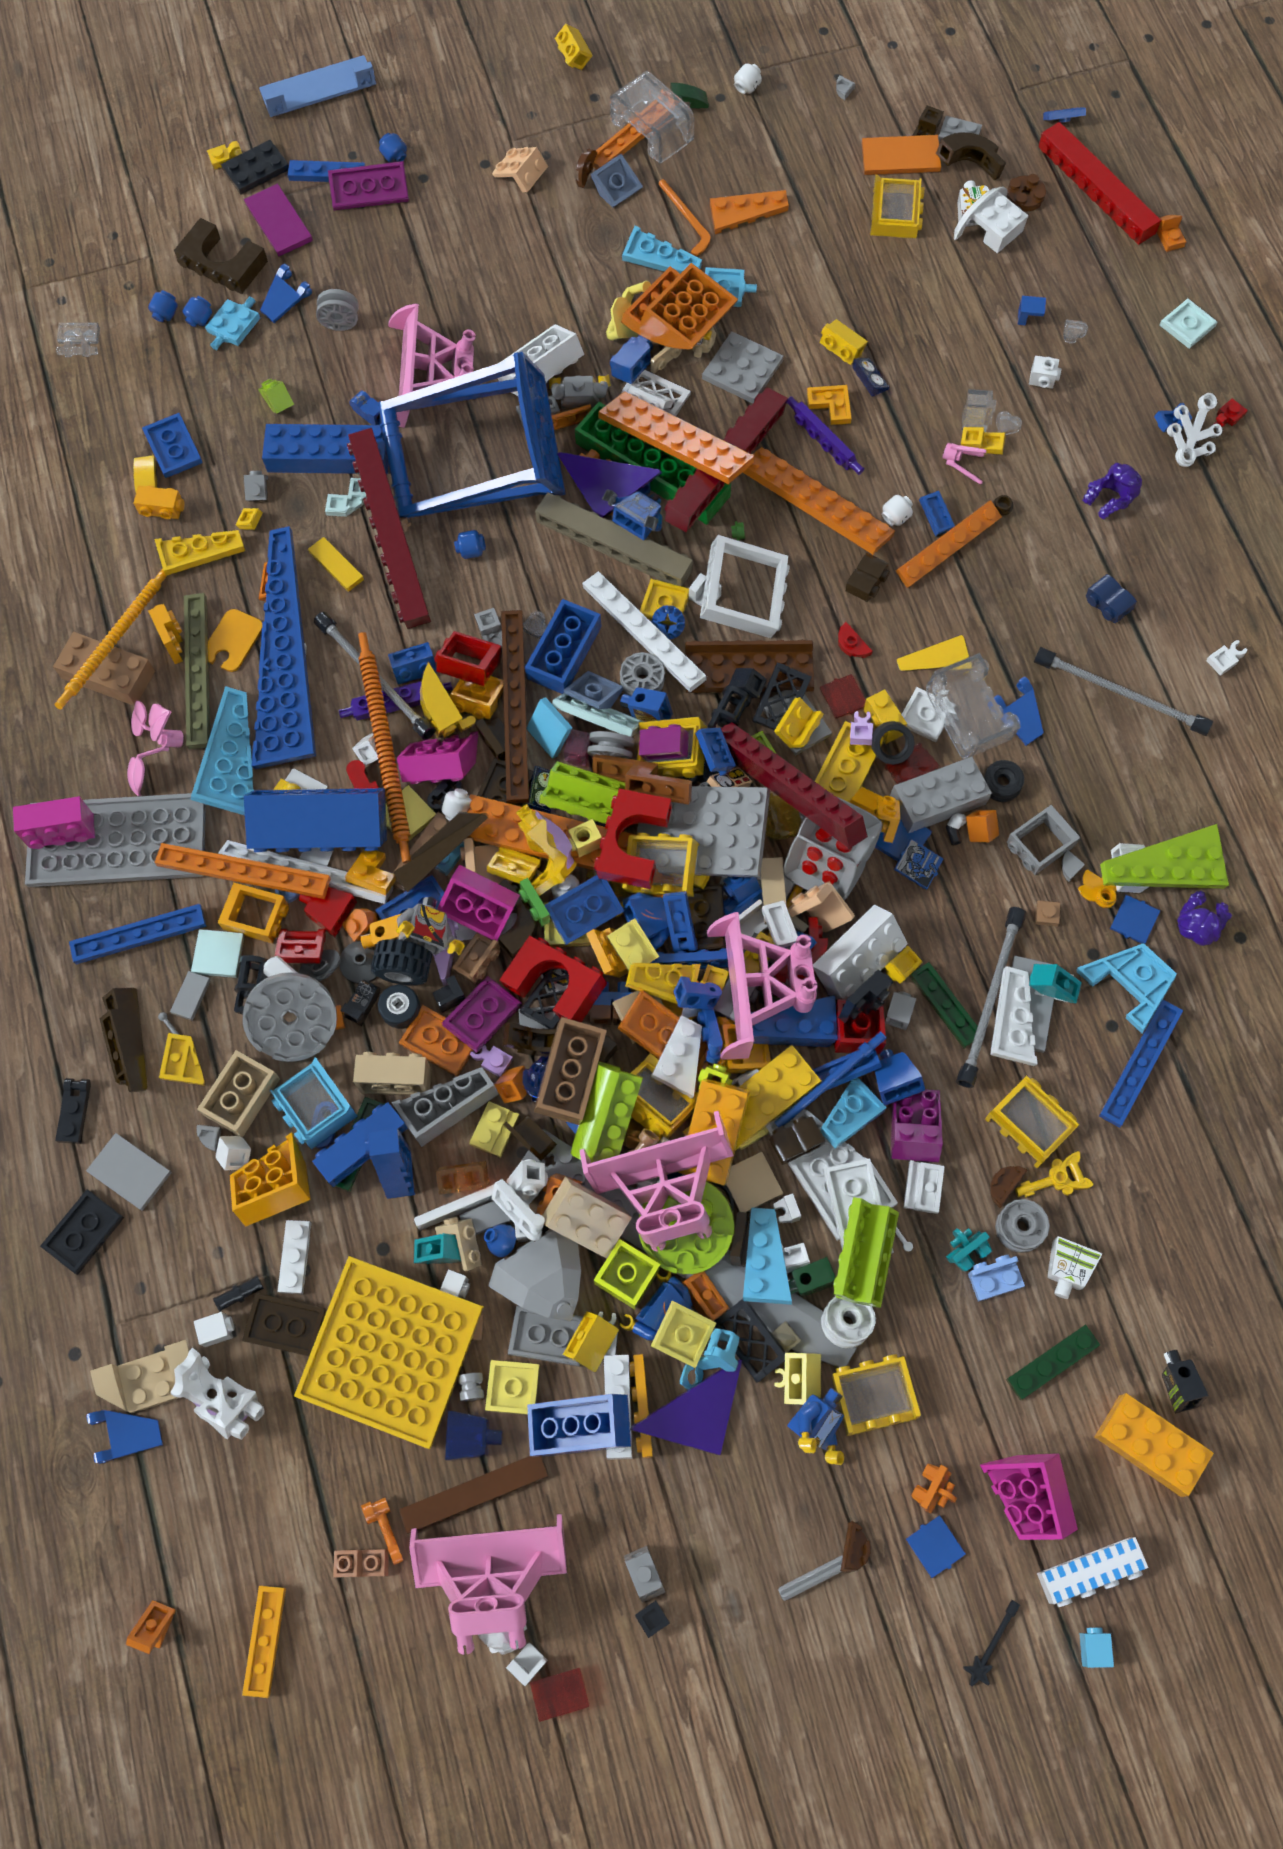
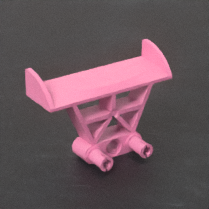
M419 304L407 305L398 309L391 316L388 326L403 330L399 396L473 372L474 347L472 344L475 340V333L472 330H465L462 339L455 344L417 321ZM416 338L429 346L428 355L415 352ZM452 360L451 373L442 366V364ZM414 368L427 371L426 382L413 384ZM410 410L396 412L397 420L400 421L399 427L405 428Z
M735 912L716 920L707 930V937L725 936L737 1041L722 1051V1060L749 1058L754 1043L753 1025L791 1006H794L798 1012H809L817 997V982L814 977L810 950L811 938L807 935L798 936L796 943L788 950L741 934L739 913ZM743 949L758 954L760 973L746 974ZM767 957L777 960L769 969ZM786 964L788 965L790 988L773 978ZM797 975H803L806 979L801 980ZM762 986L765 1007L751 1014L748 987ZM771 993L779 997L780 1000L773 1003Z
M719 1111L714 1112L717 1128L591 1163L586 1150H580L583 1173L595 1193L600 1194L620 1188L641 1215L636 1222V1229L639 1235L656 1252H658L657 1246L660 1250L665 1248V1241L697 1233L698 1237L705 1239L703 1234L708 1238L712 1233V1228L709 1225L710 1218L701 1204L710 1162L734 1156ZM697 1166L695 1173L668 1180V1174ZM657 1177L660 1178V1183L629 1191L626 1187ZM691 1190L690 1197L683 1192ZM668 1196L681 1203V1205L661 1210ZM649 1202L645 1209L640 1205ZM677 1220L674 1225L668 1226L670 1222Z
M557 1514V1526L422 1540H418L417 1528L411 1529L409 1548L415 1587L442 1586L451 1601L448 1610L451 1630L457 1637L458 1652L464 1655V1645L466 1646L467 1654L474 1650L472 1635L500 1632L509 1633V1645L512 1649H516V1640H518L519 1649L523 1648L526 1645L524 1627L527 1622L525 1601L541 1576L567 1573L562 1514Z

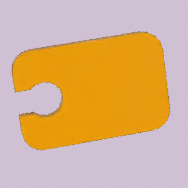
M236 609L227 611L208 640V663L213 665L217 653L227 651L229 658L223 662L221 669L228 672L237 671L262 632L261 620Z

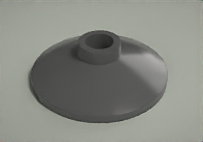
M356 941L349 944L342 951L339 967L347 980L359 984L362 980L370 982L377 978L371 972L375 947L364 949L361 941ZM358 957H364L362 962L356 961Z
M323 950L321 963H303L299 973L321 981L328 978L337 969L341 957L335 950Z

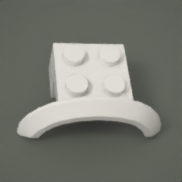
M1005 187L991 189L974 202L962 216L955 228L954 240H957L962 235L965 227L972 219L986 230L983 242L996 253H999L1023 232L1028 215L1006 198L1007 189Z

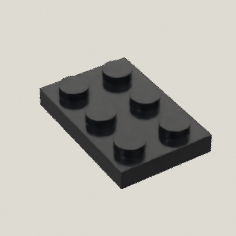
M271 140L221 164L222 170L240 195L289 169V164Z

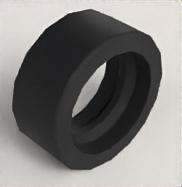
M889 721L878 726L873 732L871 746L873 752L880 760L894 765L902 763L913 753L915 742L910 729L900 722ZM891 730L899 731L905 737V747L897 755H887L880 747L881 737Z

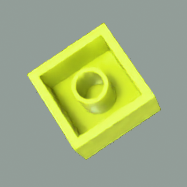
M619 1239L596 1275L594 1284L635 1310L659 1272L660 1264Z

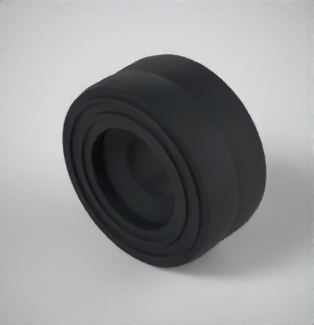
M999 760L992 763L984 775V779L992 792L990 798L998 802L1013 800L1019 795L1024 785L1022 769L1016 763L1009 760ZM1004 776L1008 778L1009 784L1006 786L1000 785L997 779Z

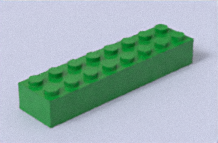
M598 402L575 428L576 444L588 452L591 449L595 450L600 454V459L602 460L610 459L613 462L661 470L662 473L650 482V490L667 501L673 500L677 490L685 486L688 477L694 475L697 468L600 419L599 411L606 405ZM726 483L699 516L698 520L706 525L711 521L730 498L731 483Z

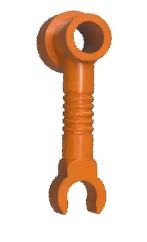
M382 1498L374 1503L369 1501L361 1505L367 1524L378 1521L393 1564L396 1565L404 1561L386 1515L391 1512L386 1498Z

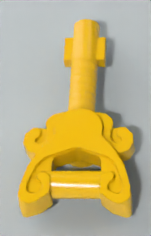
M1077 1151L1068 1156L1063 1162L1060 1159L1053 1160L1051 1163L1052 1168L1049 1170V1177L1032 1183L1030 1181L1020 1183V1187L1015 1188V1192L1018 1197L1024 1195L1026 1198L1034 1195V1191L1053 1185L1056 1190H1062L1063 1194L1067 1196L1072 1194L1073 1189H1089L1093 1186V1183L1088 1178H1084L1078 1165L1080 1152ZM1066 1167L1070 1168L1075 1181H1071L1068 1177Z

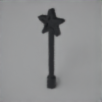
M1012 1599L1005 1610L1006 1615L982 1659L980 1660L978 1656H974L973 1666H963V1669L971 1674L969 1685L972 1687L979 1680L987 1686L990 1684L986 1674L993 1666L986 1664L1012 1617H1015L1021 1606Z

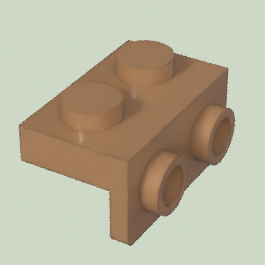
M476 932L453 965L452 970L476 984L479 979L482 980L488 971L487 966L490 962H494L500 954L499 942L495 939L491 941Z

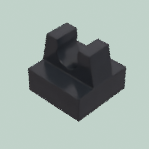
M656 1600L635 1614L636 1619L648 1638L670 1624Z

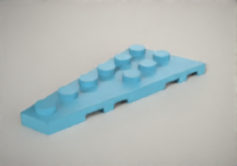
M225 686L190 799L241 815H245L243 795L253 791L246 692Z

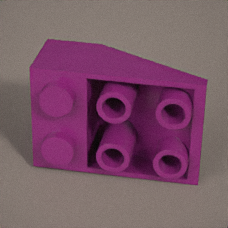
M926 1089L920 1093L893 1102L891 1130L892 1159L939 1162L943 1145L940 1090Z

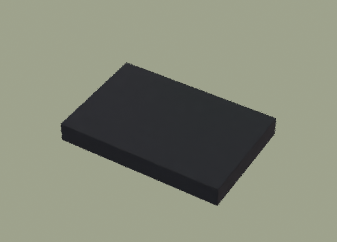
M87 1189L40 1247L74 1274L78 1275L125 1217Z

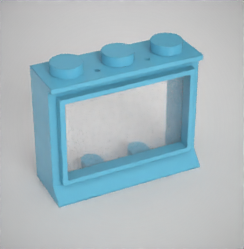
M316 1057L309 1066L275 1090H270L274 1096V1099L271 1100L279 1112L281 1110L285 1112L286 1115L283 1116V1119L288 1126L296 1128L297 1132L294 1135L302 1145L306 1143L311 1149L357 1117V1114Z

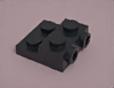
M877 970L847 998L838 1018L846 1023L850 1018L855 1020L862 1011L866 1015L872 1010L878 1011L885 1003L884 999L890 994L888 989L893 984L892 979L887 974Z

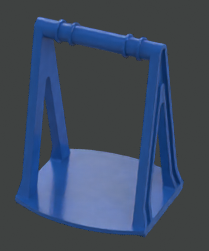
M516 352L501 363L378 404L381 418L380 428L383 429L382 440L385 441L392 479L391 489L394 491V500L400 518H412L546 495L547 492L559 496L566 494L560 459L557 455L558 448L545 375L524 352ZM512 373L516 375V379L478 385ZM518 391L521 416L533 468L412 504L413 494L410 493L409 487L411 482L408 481L401 442L403 436L399 431L400 421L397 420L396 412ZM525 483H538V484L526 485V486H521V487H515V486L522 485V484H525Z

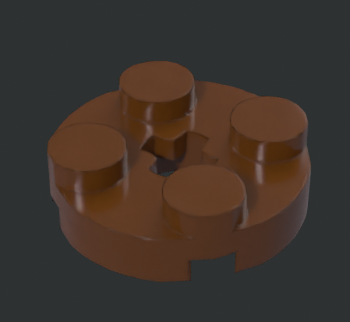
M1036 174L1019 176L1010 180L1006 197L1017 207H1020L1022 211H1034L1044 201L1046 188Z

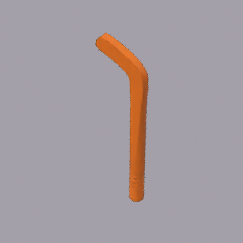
M662 179L659 181V186L701 237L700 242L691 250V254L698 257L710 244V234L668 183Z

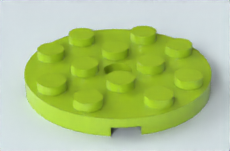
M706 1181L701 1201L710 1218L709 1225L712 1228V1233L708 1238L705 1234H703L705 1239L698 1237L697 1233L665 1241V1248L660 1250L657 1246L658 1252H656L639 1235L645 1252L651 1259L658 1262L661 1268L680 1274L700 1273L718 1263L728 1251L734 1235V1216L726 1197L711 1183ZM691 1190L683 1193L690 1197ZM668 1196L661 1210L681 1205V1203ZM649 1202L642 1204L643 1209L646 1208ZM677 1220L670 1222L668 1226L674 1225Z

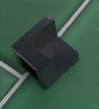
M736 668L729 685L743 689L751 698H759L767 679L754 668Z
M454 975L446 979L448 985L433 992V996L442 1013L459 1005L465 999L464 993Z

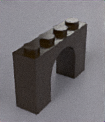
M200 218L174 249L177 262L183 268H189L198 275L211 279L214 283H220L231 291L243 294L268 262L264 248L247 241L232 259L225 262L211 261L207 259V256L221 238L215 224Z

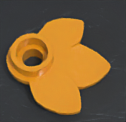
M1086 870L1083 875L1084 885L1078 887L1082 897L1088 901L1096 902L1102 908L1112 907L1116 902V886L1104 885L1103 878Z

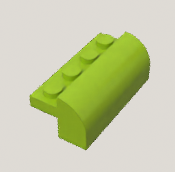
M557 761L550 770L548 786L540 795L539 803L545 804L549 808L564 810L571 815L586 817L588 820L593 819L594 822L598 821L606 824L607 817L611 816L613 811L611 809L612 798L614 795L617 796L619 788L625 789V782Z
M598 1061L584 1117L578 1125L570 1153L572 1156L581 1160L580 1150L585 1149L591 1163L620 1155L643 1077L620 1071V1067Z
M853 1197L852 1204L848 1209V1225L843 1234V1250L838 1259L839 1270L834 1280V1294L836 1298L881 1308L899 1212L889 1206L874 1205L862 1198Z

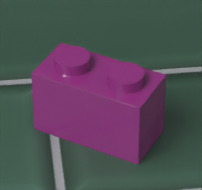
M670 724L665 728L649 726L648 729L640 730L639 756L646 761L688 758L689 732L678 724Z

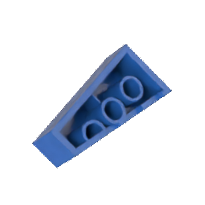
M835 996L816 999L809 1012L801 1013L794 1006H791L753 1025V1044L830 1047L838 1040Z
M395 1128L368 1132L369 1140H365V1151L373 1162L386 1198L391 1199L415 1195L411 1149L399 1130Z

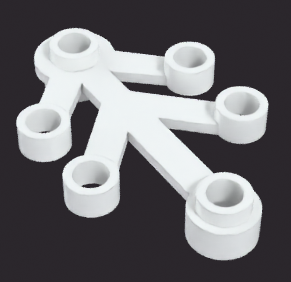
M1206 393L1199 398V411L1193 426L1188 415L1189 410L1185 405H1180L1174 410V416L1181 420L1188 438L1186 444L1181 434L1182 428L1180 424L1173 423L1168 426L1167 433L1170 437H1174L1178 448L1175 455L1176 461L1182 467H1189L1194 463L1196 457L1201 455L1208 456L1216 450L1215 444L1210 441L1199 448L1193 449L1197 441L1208 437L1216 438L1222 434L1223 430L1219 424H1214L1208 429L1200 431L1207 412L1217 405V399L1212 393Z

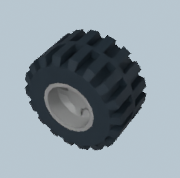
M386 939L378 941L376 943L371 972L391 983L411 986L421 985L427 982L432 953L425 947L406 940Z

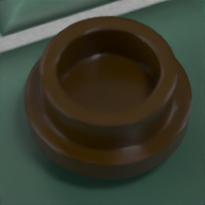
M1001 495L993 501V504L1002 516L1012 512L1013 502L1009 496Z

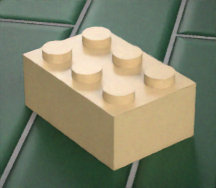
M235 1050L197 1110L208 1119L243 1138L270 1096V1090H274L280 1078L271 1069Z
M363 1052V1055H356L353 1082L361 1094L412 1095L417 1092L422 1093L430 1090L432 1069L426 1057H423L421 1054L412 1053L408 1057L400 1056L398 1053H386V1056H379L374 1052Z
M567 1177L564 1178L542 1215L545 1219L544 1224L546 1227L606 1259L632 1218L623 1207Z

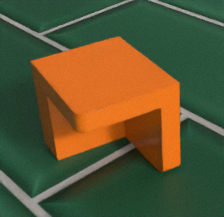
M976 810L966 816L970 842H990L999 836L996 810Z
M523 1065L506 1070L494 1085L505 1104L522 1100L534 1086V1083Z

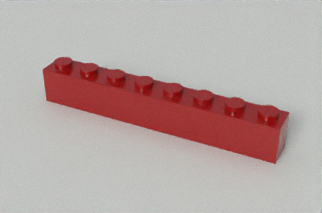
M1058 122L1042 132L1038 146L1041 151L1055 165L1062 169L1131 239L1139 245L1157 233L1161 219L1066 127Z

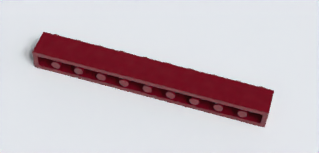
M767 387L762 394L759 393L756 396L753 405L750 404L747 407L745 414L738 417L735 426L728 429L723 440L751 454L784 414L788 398ZM696 469L695 474L688 477L685 486L677 490L675 498L667 502L664 509L666 511L665 521L687 532L726 483Z
M372 428L348 434L350 443H347L350 456L354 455L356 460L352 462L355 473H360L361 479L358 480L361 492L366 493L367 498L363 499L366 510H371L372 516L369 517L372 529H376L378 533L374 537L378 548L382 547L383 554H380L383 566H387L389 570L386 573L389 586L393 585L395 590L391 592L394 603H399L400 610L397 611L400 623H405L407 629L430 623L429 612Z
M731 722L721 728L736 765L849 849L868 837L863 816L734 723Z

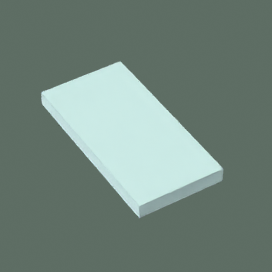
M567 694L558 696L552 702L556 709L630 737L640 731L639 722H644L612 708L597 709Z

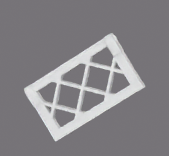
M646 370L632 384L627 383L621 392H628L630 385H652L654 391L660 394H670L671 399L674 400V407L672 410L667 408L664 411L674 416H677L691 394L690 390ZM643 377L648 379V381L639 382V379ZM655 384L661 385L666 389L656 390ZM672 392H676L681 396L674 398Z

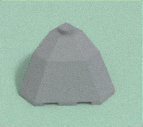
M549 1229L545 1232L546 1235L535 1242L530 1241L519 1248L513 1256L506 1260L503 1258L495 1263L489 1282L490 1288L521 1308L552 1319L572 1320L578 1302L581 1277L578 1243Z

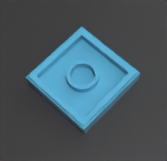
M546 697L540 699L527 725L529 733L552 759L558 757L573 728Z

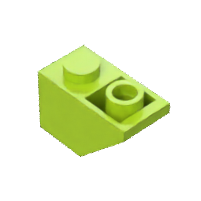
M271 378L261 383L262 387L258 390L274 413L277 414L294 405L283 382L272 380Z

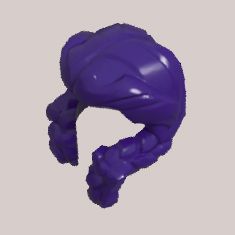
M1115 463L1110 467L1105 477L1088 484L1089 489L1082 501L1091 506L1102 488H1110L1118 492L1121 498H1112L1100 508L1098 514L1104 520L1114 511L1127 508L1139 496L1142 478L1129 464Z
M1196 891L1194 894H1191L1189 900L1180 911V916L1177 919L1178 928L1183 937L1192 939L1201 946H1206L1219 940L1221 930L1225 928L1232 914L1228 910L1229 906L1224 902L1216 904L1217 915L1205 908L1194 909L1206 901L1205 892Z

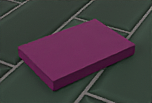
M487 976L442 1022V1026L477 1053L522 1006V1002Z

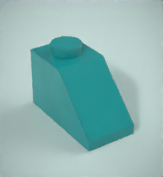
M1034 964L1029 986L1040 994L1070 1003H1077L1082 982L1058 964Z
M443 1233L415 1239L414 1264L461 1262L456 1235Z

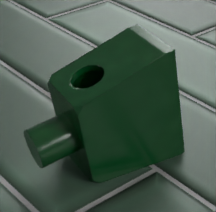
M828 1257L791 1271L794 1278L788 1280L790 1294L799 1292L802 1297L833 1287L836 1276ZM805 1277H811L809 1284L804 1285L802 1283Z

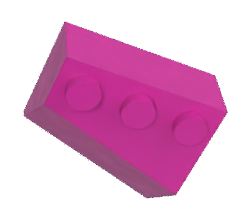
M470 732L469 737L460 739L459 735H453L442 742H439V739H430L410 743L397 757L402 782L418 784L430 780L432 783L440 782L443 779H451V781L462 780L476 763L478 732Z
M1059 1453L1016 1455L980 1465L983 1472L988 1473L993 1483L991 1487L995 1495L999 1494L1005 1505L1004 1512L1019 1540L1064 1539L1078 1530Z

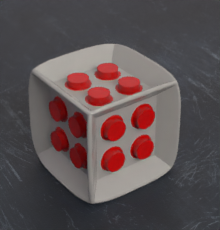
M837 797L863 816L868 837L849 849L806 817L790 847L783 871L789 880L808 891L816 885L819 887L830 881L845 901L860 878L866 861L870 858L881 833L882 822L871 813Z

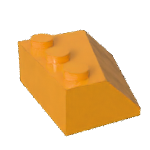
M292 1132L285 1136L286 1141L277 1147L272 1145L268 1148V1153L259 1160L252 1159L230 1175L232 1211L245 1227L310 1200L307 1166Z

